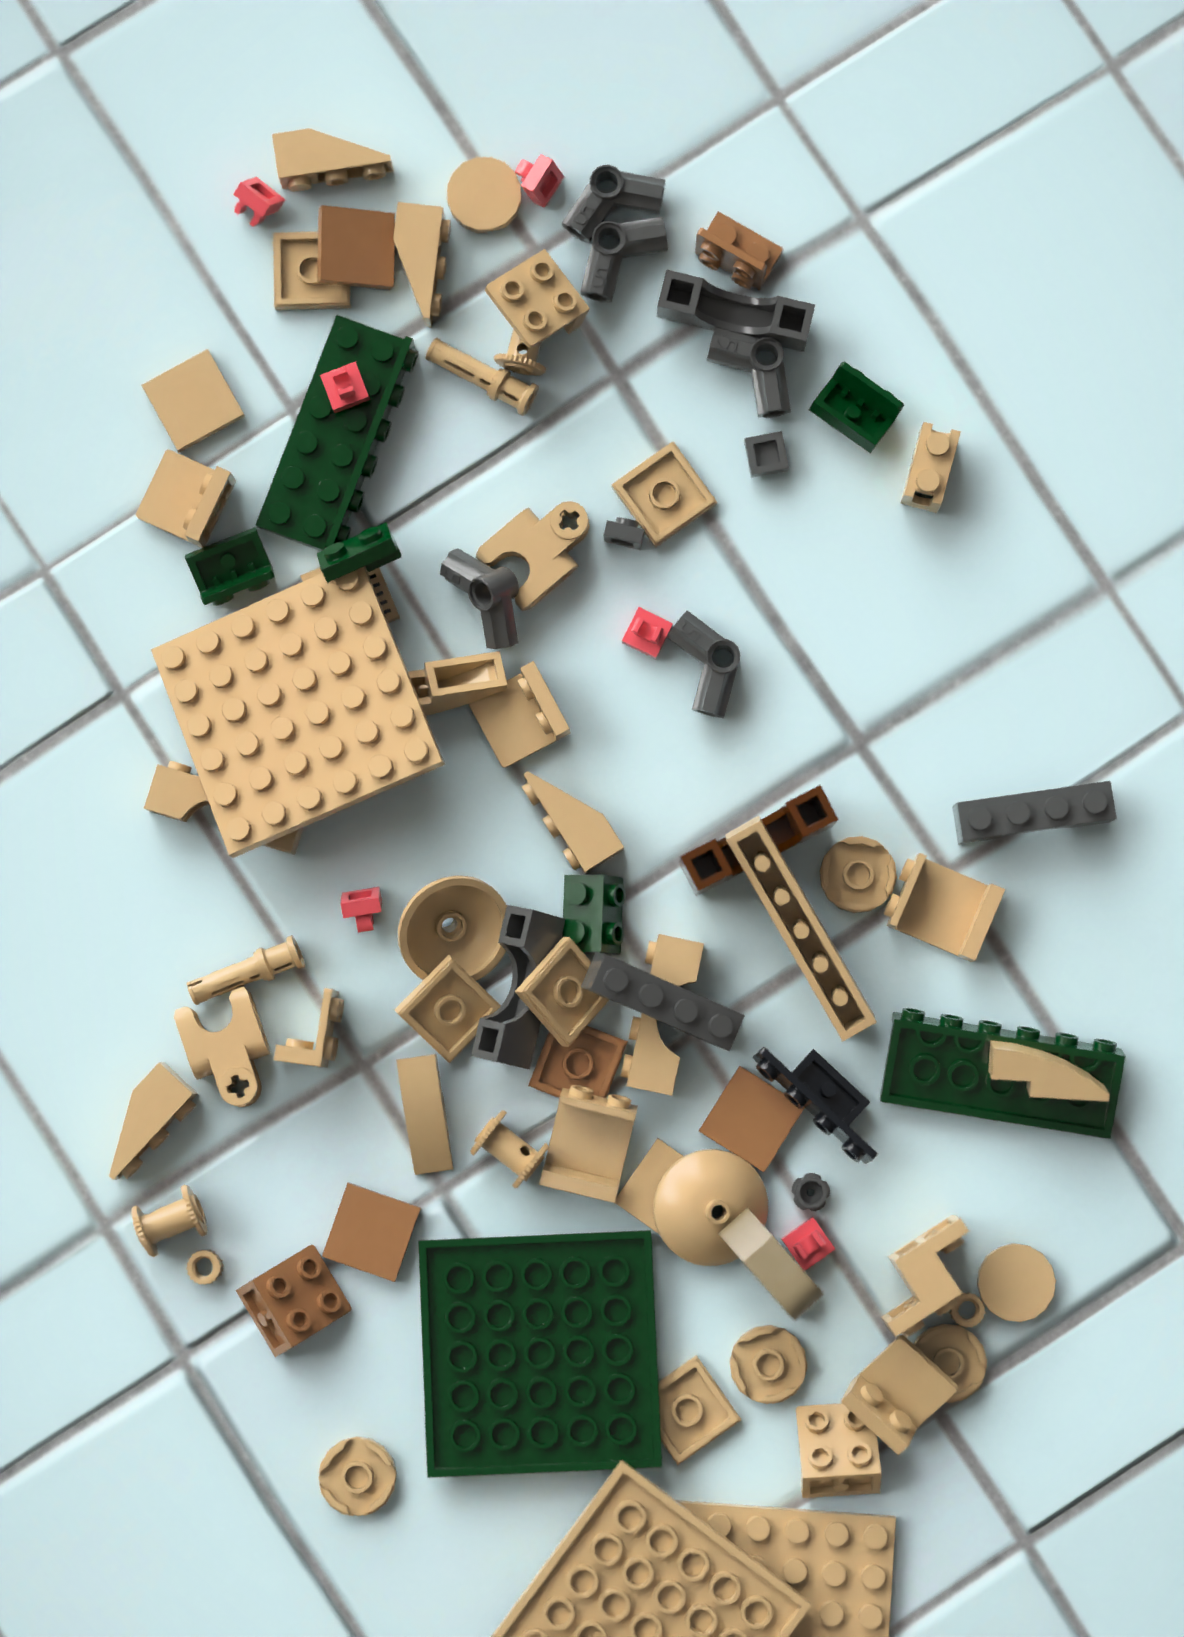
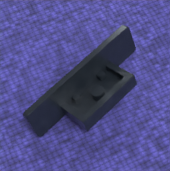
M765 1047L761 1048L753 1056V1059L758 1063L756 1069L767 1080L771 1082L776 1080L786 1089L784 1092L786 1098L800 1109L804 1106L815 1117L813 1122L823 1133L829 1136L831 1134L836 1136L843 1143L841 1148L844 1153L853 1161L859 1162L861 1160L867 1164L878 1155L873 1148L849 1127L870 1101L814 1049L810 1051L792 1072Z

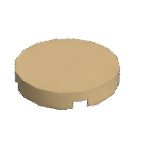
M475 157L463 162L452 173L447 185V203L453 218L464 228L476 233H487V231H494L496 229L498 231L505 228L517 216L521 206V185L515 172L505 162L493 157Z
M863 836L848 837L834 844L824 856L819 871L821 887L827 899L839 909L852 913L869 912L882 905L892 894L897 879L895 862L888 850L878 841Z
M1011 1243L998 1247L985 1257L978 1269L977 1288L981 1300L990 1312L1004 1320L1022 1322L1034 1319L1047 1309L1054 1297L1056 1280L1053 1268L1042 1253L1028 1245Z
M943 1323L929 1327L917 1337L914 1345L958 1385L956 1393L946 1402L953 1403L967 1399L979 1389L985 1376L987 1358L983 1345L972 1332L959 1325Z
M773 1325L757 1326L742 1334L733 1346L729 1361L731 1377L739 1391L751 1400L764 1404L783 1402L793 1396L801 1387L807 1371L806 1353L797 1337L785 1328Z
M358 1436L344 1439L328 1450L320 1464L319 1485L321 1494L332 1508L344 1515L361 1516L372 1514L386 1504L394 1491L397 1472L392 1456L383 1445L375 1440Z

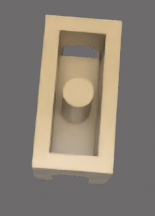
M923 422L918 434L900 503L937 513L943 501L961 431L951 429L950 433H942L933 430V424ZM919 492L922 494L933 496V498H922L915 495L914 493Z

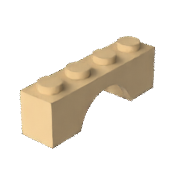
M170 761L168 767L157 764L144 809L187 822L198 809L208 805L209 802L199 776L190 774L192 767ZM303 828L263 846L295 855Z
M658 934L657 942L649 941L645 963L652 965L650 974L679 987L695 983L704 943ZM642 1014L641 1018L633 1016L629 1039L636 1040L633 1056L625 1054L621 1077L628 1078V1087L672 1096L680 1057L670 1051L663 1043L658 1032L656 1019Z

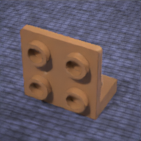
M719 211L708 229L700 228L696 235L695 254L699 256L698 260L712 270L717 271L721 268L732 274L731 279L746 289H751L753 286L761 290L783 253L782 247Z
M309 1245L236 1290L275 1357L298 1345L351 1311L350 1304L314 1245Z

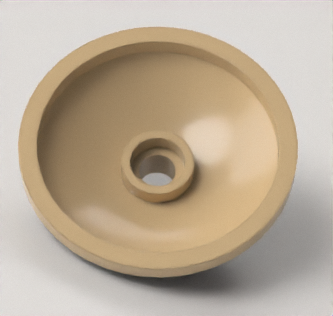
M449 876L426 885L408 902L400 918L398 945L405 963L415 975L424 980L450 955L475 981L486 976L497 966L506 952L498 943L507 907L505 901L492 886L474 877ZM453 918L451 925L447 927L442 926L445 919Z
M699 1150L677 1160L661 1178L654 1197V1221L663 1242L680 1258L702 1266L723 1265L739 1257L718 1233L747 1207L765 1227L768 1217V1197L761 1177L743 1158L724 1150ZM721 1205L723 1208L722 1215L718 1218H713L711 1215L713 1207Z

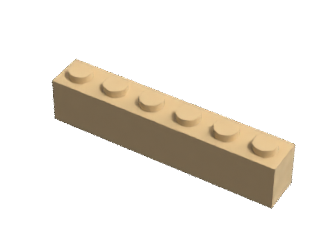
M760 816L727 833L726 841L842 1041L877 1023L874 1013Z

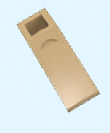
M310 128L272 134L278 179L282 189L289 188L290 191L294 192L305 191L311 188V184L324 182L329 186L346 184L350 178L363 177L365 180H377L385 177L386 173L394 172L390 155Z
M398 202L393 236L394 244L426 327H432L433 316L439 317L441 312L442 294L436 293L437 280H444L446 257L440 255L442 242H449L451 220L445 219L443 207Z
M529 771L523 774L527 783L522 786V789L533 806L539 802L547 813V816L542 818L553 838L561 835L568 848L562 852L574 871L581 867L584 873L587 874L624 850L623 844L602 813Z
M159 1062L132 1091L109 1174L112 1180L120 1179L122 1175L126 1179L131 1177L142 1165L143 1161L139 1157L146 1149L150 1147L155 1150L170 1134L166 1128L175 1118L181 1122L196 1106L192 1100L198 1093L165 1062Z

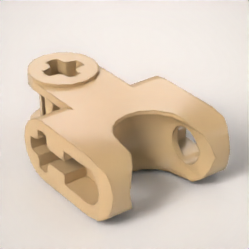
M572 501L562 502L541 520L538 519L530 508H526L479 547L476 558L489 567L510 556L520 557L529 564L530 573L524 585L519 588L518 594L515 597V604L521 611L529 610L578 568L579 565L568 552L588 534L590 527L588 515L581 505ZM566 515L570 519L577 516L576 523L578 528L572 530L570 527H567L563 530L564 523L562 518Z
M241 986L230 993L229 1000L232 1006L231 1022L219 1032H209L204 1029L197 1013L186 1006L175 1010L174 1019L195 1078L199 1080L214 1075L223 1100L231 1105L247 1107L258 1100L262 1091L261 1081L254 1060L269 1055L270 1048L253 997L245 986ZM238 1077L242 1081L249 1082V1087L244 1089L245 1096L243 1097L238 1093H232L231 1088L237 1085L236 1079Z

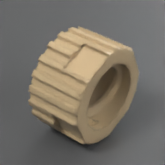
M200 1250L192 1254V1257L188 1259L187 1274L195 1283L200 1285L211 1284L222 1275L223 1260L216 1255L215 1251ZM202 1258L210 1259L213 1265V1270L208 1276L201 1275L197 1269V1263Z
M962 1292L961 1295L955 1298L958 1304L950 1310L949 1314H951V1318L959 1326L972 1328L984 1319L985 1306L983 1301L980 1300L981 1298L974 1293ZM965 1301H971L975 1305V1313L970 1319L962 1318L958 1313L960 1305Z

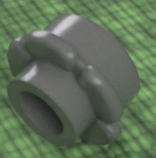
M807 1173L803 1178H797L793 1183L792 1193L795 1196L793 1201L802 1210L818 1211L825 1206V1200L830 1196L829 1185L826 1181L821 1180L820 1175ZM808 1189L814 1190L813 1196L807 1195Z

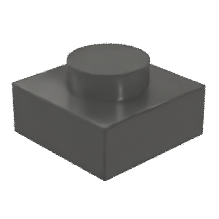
M782 431L744 438L751 478L789 470Z
M617 517L616 522L607 520L603 535L604 542L641 550L644 529L638 528V522L627 518Z

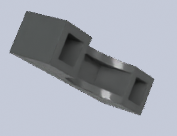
M666 270L657 305V317L713 331L716 327L759 339L771 337L776 339L782 347L804 352L815 304L781 296L773 298L743 296L715 287L704 278Z
M1111 781L957 802L952 806L958 844L997 839L1041 830L1110 823L1117 819Z
M507 905L498 943L506 950L510 957L512 984L509 994L501 1007L494 1013L480 1018L471 1056L530 1070L541 1021L515 991L561 940L566 919L532 909Z
M595 952L581 985V988L652 1017L727 1051H730L745 1016L600 952Z

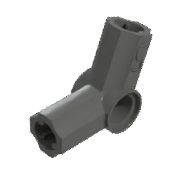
M612 165L599 166L592 172L590 182L563 220L562 226L574 237L590 243L595 228L604 222L614 206L660 214L666 180L622 172ZM610 180L617 185V188L611 193H603L597 189V185L601 181Z
M663 217L625 223H616L614 221L600 223L593 232L592 246L580 295L594 301L612 302L623 258L668 251ZM613 236L620 243L616 248L607 250L602 248L599 242L603 237Z
M715 327L707 361L751 372L758 417H778L791 412L782 345L771 337L759 339ZM761 351H770L775 355L776 362L772 365L764 366L757 361L755 356Z
M459 548L450 551L447 558L441 563L440 575L445 577V580L468 593L473 606L480 610L486 648L499 649L516 645L518 637L512 599L518 594L519 584L514 573L506 567L492 569Z
M687 610L673 626L667 638L703 664L692 710L704 715L724 718L737 667L740 662L739 648L734 642L723 638ZM725 649L732 654L733 663L725 668L718 667L713 663V653L717 650Z

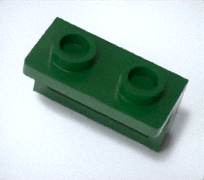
M842 362L831 380L813 401L809 411L871 454L895 422L904 407V403L898 400L891 392L884 390L864 376L858 369L853 368L846 362Z
M387 522L381 525L370 527L343 542L330 545L325 550L317 553L320 569L328 583L364 566L367 572L373 571L399 559L401 552Z
M256 527L185 555V560L198 587L203 605L213 603L214 606L222 605L232 600L237 592L247 588L250 592L264 588L270 583L269 580L275 577L272 564Z
M564 875L563 918L566 920L562 937H570L584 953L620 954L621 944L624 939L622 909L626 898L623 878L610 875Z

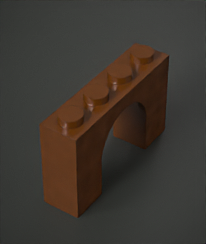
M821 785L787 801L782 808L762 819L781 853L832 828L839 820ZM726 837L718 841L713 839L681 855L678 862L695 896L744 872L726 841Z

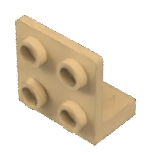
M545 249L490 282L485 288V292L528 348L536 346L562 328L570 334L581 326L590 310L589 306Z
M168 449L165 451L136 512V517L203 548L211 536L236 483V479L231 472L216 466L214 470Z
M534 661L521 667L520 674L507 680V689L469 703L474 716L503 768H507L571 734L567 722Z
M324 988L315 1050H313L314 1042L287 1038L286 1046L276 1045L274 1060L328 1068L329 1060L335 1061L338 1038L332 1037L334 1022L341 1023L344 1009V1000L338 998L339 991Z
M899 1335L851 1381L841 1402L897 1455H900L909 1446L917 1428L956 1393L958 1385L908 1338H905L904 1335Z
M843 1403L798 1406L796 1408V1420L801 1461L802 1498L880 1493L881 1466L877 1435Z

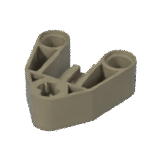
M748 1207L718 1233L794 1321L824 1295Z

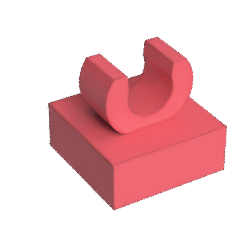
M540 154L534 165L522 159L514 171L515 174L522 177L520 180L522 182L521 187L531 201L543 208L546 207L564 178L555 162Z
M254 177L240 182L233 195L240 199V201L235 205L234 212L241 214L246 211L247 207H250L254 211V217L250 221V225L256 226L261 224L266 216L278 212L286 199L258 177Z
M356 361L320 375L334 413L370 400Z
M638 607L622 639V643L656 659L673 623Z
M380 887L343 892L341 895L343 918L355 917L358 933L374 930L373 913L382 911Z
M813 1216L781 1238L803 1271H806L836 1250Z

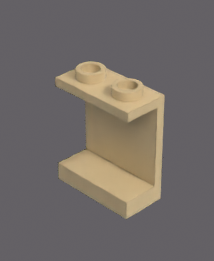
M918 853L914 860L907 858L899 876V880L904 881L899 896L896 894L891 895L884 911V915L890 917L886 926L970 962L975 961L1005 889L992 883L986 885L926 859V855Z
M571 1085L570 1089L562 1088L539 1185L615 1203L638 1106L631 1104V1099L621 1095L609 1094L608 1098L595 1096L592 1089L584 1086Z

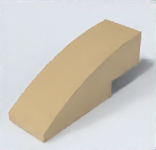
M500 651L425 662L423 670L408 672L425 716L475 702L505 690L508 686Z
M990 1040L988 1071L991 1079L1027 1081L1026 1089L1030 1097L1109 1102V1092L1104 1084L1065 1059L1028 1046Z
M437 1054L396 1060L415 1175L453 1170Z

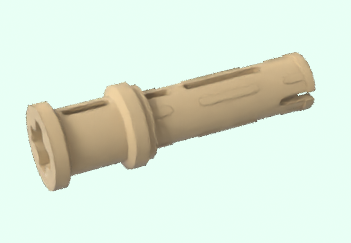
M439 338L433 340L426 353L425 359L427 361H431L487 391V395L491 400L496 401L499 399L515 407L517 413L522 416L528 412L537 395L538 385L534 383L528 385L511 376L510 370L506 368L496 370L442 342Z
M291 935L286 938V942L266 950L262 947L256 949V952H253V956L244 961L187 982L188 991L193 1003L198 1005L208 999L220 996L262 978L264 981L274 980L276 974L293 967L298 969L304 968V959L294 936Z

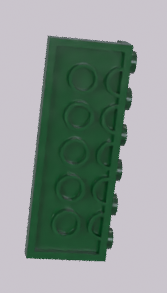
M336 315L255 524L257 528L319 551L325 550L332 544L349 539L351 527L347 526L350 515L352 512L357 514L362 505L365 492L360 491L365 477L371 478L378 462V457L374 456L378 443H385L392 424L391 421L387 420L392 406L399 407L405 391V386L401 385L405 372L411 373L418 358L419 352L414 350L413 338L405 336L402 339ZM356 361L370 400L334 413L320 375Z
M903 1008L902 1013H892V1028L880 1092V1102L1111 1139L1126 1058L1122 1049L1117 1048L1116 1042L1106 1039H1094L1093 1044L1079 1042L1078 1036L1061 1032L1056 1033L1055 1037L1040 1035V1030L1024 1026H1018L1017 1031L1001 1029L1002 1024L987 1020H980L978 1025L963 1023L964 1019L962 1017L950 1014H941L940 1019L925 1017L924 1011L913 1008ZM990 1040L1028 1046L1065 1059L1104 1084L1109 1092V1102L1030 1097L1026 1089L1027 1081L991 1079L988 1071Z

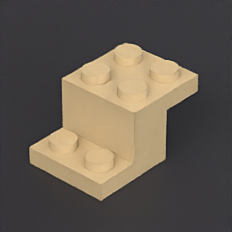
M955 1215L949 1216L888 1256L913 1295L881 1317L889 1331L895 1336L903 1334L906 1338L914 1334L925 1325L922 1319L933 1312L940 1316L958 1304L955 1298L961 1295L962 1292L936 1253L941 1251L948 1254L965 1242L962 1236L968 1233L969 1230L961 1218Z

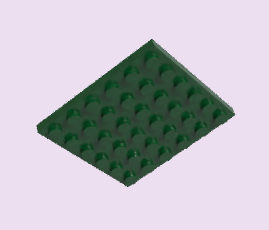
M651 1230L418 1241L427 1478L614 1470L621 1460L634 1469L662 1467Z

